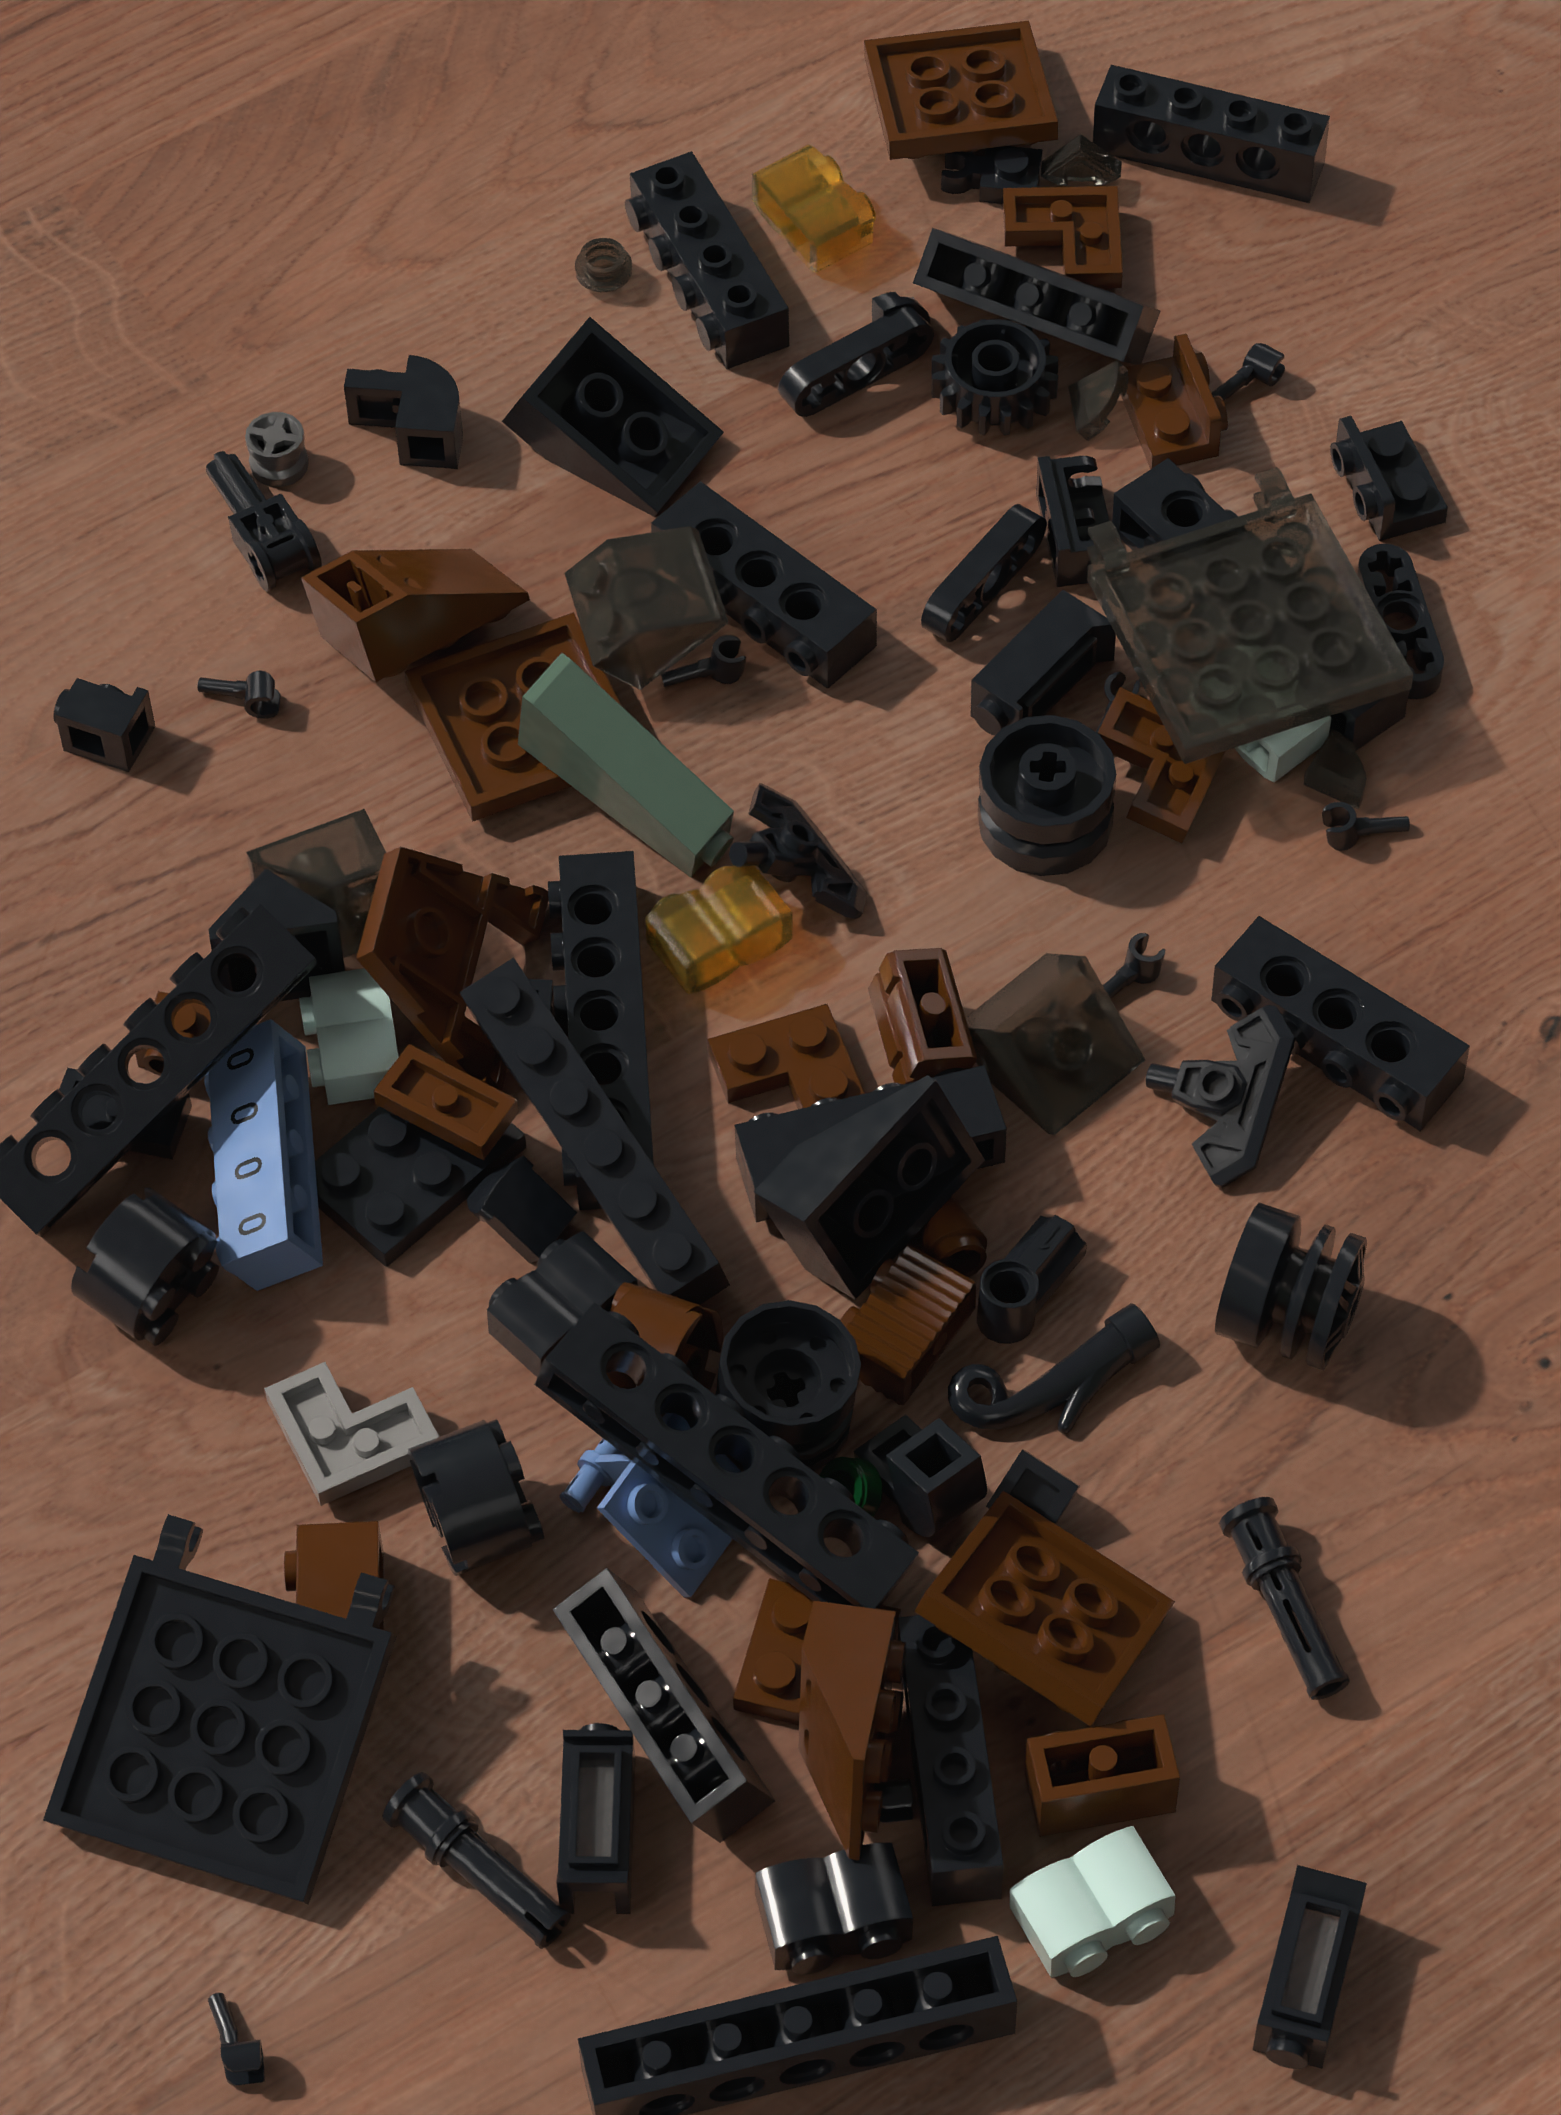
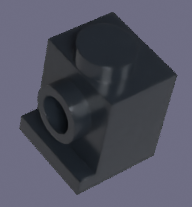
M79 678L75 680L71 689H64L56 701L53 714L54 722L58 725L63 751L126 772L131 770L156 727L148 690L137 687L131 696L113 685H97Z

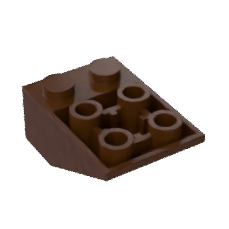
M472 549L352 550L301 577L321 637L375 682L402 673L409 664L436 650L451 647L460 637L486 623L503 619L512 609L530 600L527 591Z
M813 1601L802 1646L798 1749L848 1858L860 1860L865 1832L878 1833L883 1791L874 1790L875 1783H888L893 1757V1740H885V1735L891 1732L898 1733L900 1728L904 1692L892 1690V1683L901 1684L905 1665L906 1642L894 1640L896 1611Z

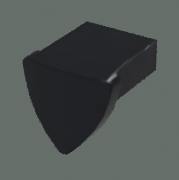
M523 1155L496 1169L475 1185L468 1193L467 1207L480 1221L490 1225L526 1261L532 1263L538 1261L543 1251L556 1241L577 1214V1211L532 1169L534 1164Z

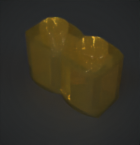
M808 144L752 173V201L765 221L777 233L785 237L793 252L813 272L817 273L873 243V222L876 221L874 207L866 194L861 191L856 192L843 181L840 167L831 156H824L815 147Z
M724 866L711 873L699 889L686 891L681 894L667 895L654 905L651 912L646 916L647 944L687 994H692L719 983L738 967L760 961L787 944L793 938V912L756 866Z

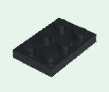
M378 1107L315 1161L318 1207L385 1267H388L465 1201L469 1191L496 1169L509 1163L526 1148L525 1134L511 1123L483 1161L382 1107Z

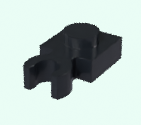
M1002 146L986 148L985 156H976L972 152L963 151L945 153V169L950 170H942L941 190L950 194H961L970 189H980L979 202L1003 204V188L1039 187L1043 149Z

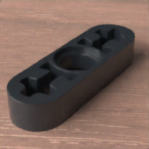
M900 307L796 362L782 376L778 392L797 415L802 417L814 415L918 359L931 345L934 330L914 307Z
M1021 504L1012 506L932 593L922 613V627L947 642L956 640L1037 551L1046 532V519Z
M1373 545L1367 548L1360 556L1356 586L1376 648L1384 657L1397 661L1404 669L1408 679L1411 680L1408 699L1427 698L1434 694L1440 686L1444 656L1412 559L1405 550L1396 545ZM1385 569L1388 576L1394 577L1392 591L1386 593L1384 577L1381 572H1376L1375 570ZM1402 612L1410 615L1416 624L1406 630H1397L1388 626L1383 618L1390 613ZM1414 649L1413 658L1416 667L1420 671H1425V673L1415 674L1411 666H1406L1407 652Z

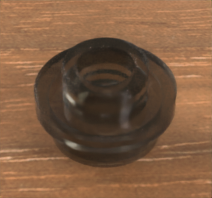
M593 239L582 247L575 260L576 278L581 285L592 291L610 292L624 286L631 278V257L624 247L614 239Z

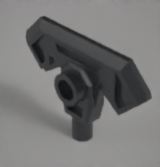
M759 783L754 791L748 814L770 828L755 832L749 841L733 843L729 851L732 864L736 867L758 866L762 873L770 874L783 882H792L798 875L811 876L812 896L815 897L816 902L846 918H860L864 912L867 892L798 803L780 792Z
M1266 1005L1230 1026V1029L1227 1030L1237 1061L1183 1060L1180 1069L1152 1063L1146 1074L1147 1088L1172 1093V1098L1177 1104L1217 1122L1192 1143L1194 1150L1216 1187L1223 1188L1254 1170L1259 1161L1296 1040L1279 1009L1273 1005Z

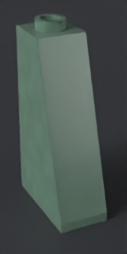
M561 653L523 695L518 745L689 877H692L704 862L713 867L724 856L734 840V837L729 834L734 810L569 657Z

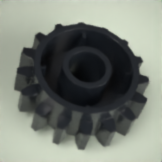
M981 319L966 327L963 325L957 327V333L952 339L943 338L940 341V355H933L932 398L940 399V413L942 415L957 412V427L961 429L973 421L978 423L979 435H986L991 425H999L1000 431L1004 436L1010 435L1011 423L1018 421L1023 427L1029 429L1033 427V412L1043 416L1049 414L1050 399H1057L1059 360L1057 356L1049 355L1050 342L1047 339L1039 340L1033 333V328L1024 327L1008 319Z

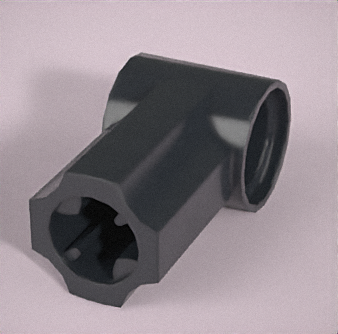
M1056 1214L1053 1217L1040 1216L1004 1259L995 1261L985 1268L980 1277L977 1325L981 1333L988 1339L997 1343L1012 1344L1022 1341L1031 1333L1038 1311L1086 1254L1087 1243L1078 1235L1074 1225ZM1007 1299L1016 1303H1004L999 1300Z

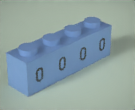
M272 1019L257 1024L204 1078L205 1088L210 1098L212 1123L208 1130V1140L214 1153L215 1181L212 1184V1196L217 1207L219 1237L216 1239V1253L221 1266L226 1271L234 1274L256 1291L323 1266L306 1046Z

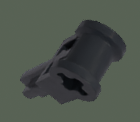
M225 451L215 453L214 460L206 465V473L233 512V515L228 516L233 542L250 565L255 578L263 590L267 592L274 589L277 580L304 568H308L310 571L320 568L322 561L315 540L306 524L297 517L284 496L278 494L266 500L236 454H226Z

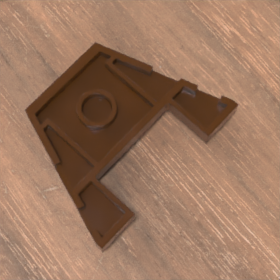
M400 846L385 853L383 856L356 957L358 962L447 1064L500 1091L503 1090L507 1067L479 1025L465 1016L467 1005L459 992L472 985L488 922L522 946L540 938L549 902L548 891L535 885L525 889L510 884L508 877L494 873L484 877L463 871V864Z

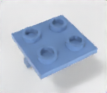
M665 1413L662 1418L672 1429L679 1431L690 1429L688 1422L678 1414ZM602 1439L595 1450H586L578 1460L577 1465L580 1470L564 1492L560 1494L561 1501L575 1512H584L586 1506L601 1485L612 1486L597 1509L683 1597H692L732 1538L609 1442ZM725 1454L715 1456L716 1461L723 1469L733 1473L742 1472Z

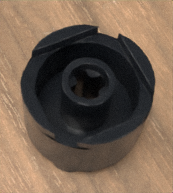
M149 1187L144 1188L145 1200H142L133 1193L120 1203L99 1227L86 1248L95 1254L96 1257L88 1273L77 1266L72 1278L71 1291L74 1296L135 1339H146L154 1346H157L169 1336L178 1321L179 1315L175 1312V1309L189 1293L196 1298L202 1296L215 1280L219 1272V1265L211 1260L217 1245L215 1233Z
M497 1419L490 1422L482 1420L408 1448V1453L412 1458L410 1460L411 1467L432 1526L436 1527L439 1536L445 1539L447 1545L441 1548L455 1576L530 1548L532 1543L544 1539L543 1529L531 1501L527 1502L519 1481L525 1479L520 1461L511 1441H506Z

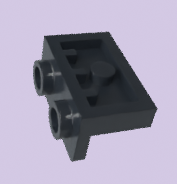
M1351 415L1339 419L1336 442L1331 443L1330 446L1332 463L1338 476L1347 477L1353 489V501L1357 514L1362 521L1369 520L1379 541L1446 523L1448 507L1402 421L1360 432Z

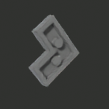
M326 1362L264 1388L267 1402L320 1506L410 1467V1460L412 1458L408 1453V1448L439 1437L413 1387L352 1414Z

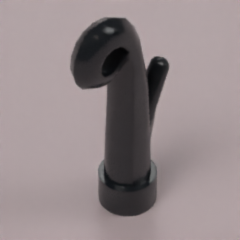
M1130 1303L1105 1319V1327L1079 1348L1008 1398V1391L1004 1381L994 1369L982 1364H971L961 1368L952 1376L948 1386V1401L952 1411L960 1420L978 1429L989 1430L1017 1426L1047 1413L1066 1402L1058 1421V1431L1066 1434L1072 1430L1093 1396L1112 1376L1129 1363L1135 1364L1160 1348L1158 1335L1142 1310L1135 1304ZM974 1384L984 1385L990 1391L991 1405L975 1403L969 1397L967 1389Z

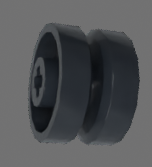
M1046 715L1025 717L1002 728L985 747L979 765L980 795L978 798V821L981 838L995 858L1016 871L1038 876L1068 874L1090 864L1107 846L1113 827V799L1116 790L1117 774L1113 753L1102 737L1077 720Z

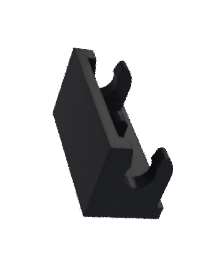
M1050 456L1038 457L1036 497L1040 515L1047 521L1045 537L1057 587L1122 579L1121 561L1117 555L1116 544L1102 491L1101 476L1070 478L1076 473H1090L1098 469L1096 459L1090 456L1050 459Z

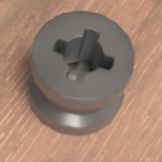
M269 412L251 421L246 429L245 441L250 454L249 465L253 477L260 483L270 487L288 486L301 479L308 467V455L304 446L305 435L301 422L294 416L284 412Z

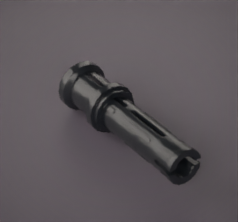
M1259 1497L1248 1500L1229 1510L1219 1522L1220 1528L1224 1536L1233 1538L1245 1563L1242 1574L1246 1584L1252 1586L1254 1590L1262 1592L1281 1632V1636L1307 1687L1306 1691L1309 1698L1311 1697V1700L1328 1698L1343 1690L1349 1684L1350 1679L1343 1671L1322 1622L1298 1575L1302 1568L1301 1556L1296 1547L1288 1546L1275 1519L1279 1511L1274 1499ZM1293 1612L1295 1613V1615H1296V1617H1297V1619H1298V1621H1299V1623H1300V1625H1301V1628H1302V1630H1303V1632H1304V1634H1305V1636H1306V1638H1307V1640H1308V1642H1309V1645H1310V1647H1311L1312 1650H1310V1648H1309V1646H1308V1643H1307V1641H1306V1639H1305V1637H1304V1635H1303V1633H1302V1631H1301V1629H1300V1626H1299V1624H1298V1622H1297V1620H1296V1618H1295Z
M420 1772L408 1779L389 1800L382 1815L383 1820L390 1827L401 1826L426 1849L425 1858L430 1863L440 1867L450 1865L534 1940L535 1945L540 1949L546 1948L554 1942L562 1933L555 1925L560 1924L562 1927H566L570 1921L571 1914L556 1904L477 1833L479 1828L476 1823V1817L467 1810L458 1812L432 1789L434 1783L431 1777L424 1772Z

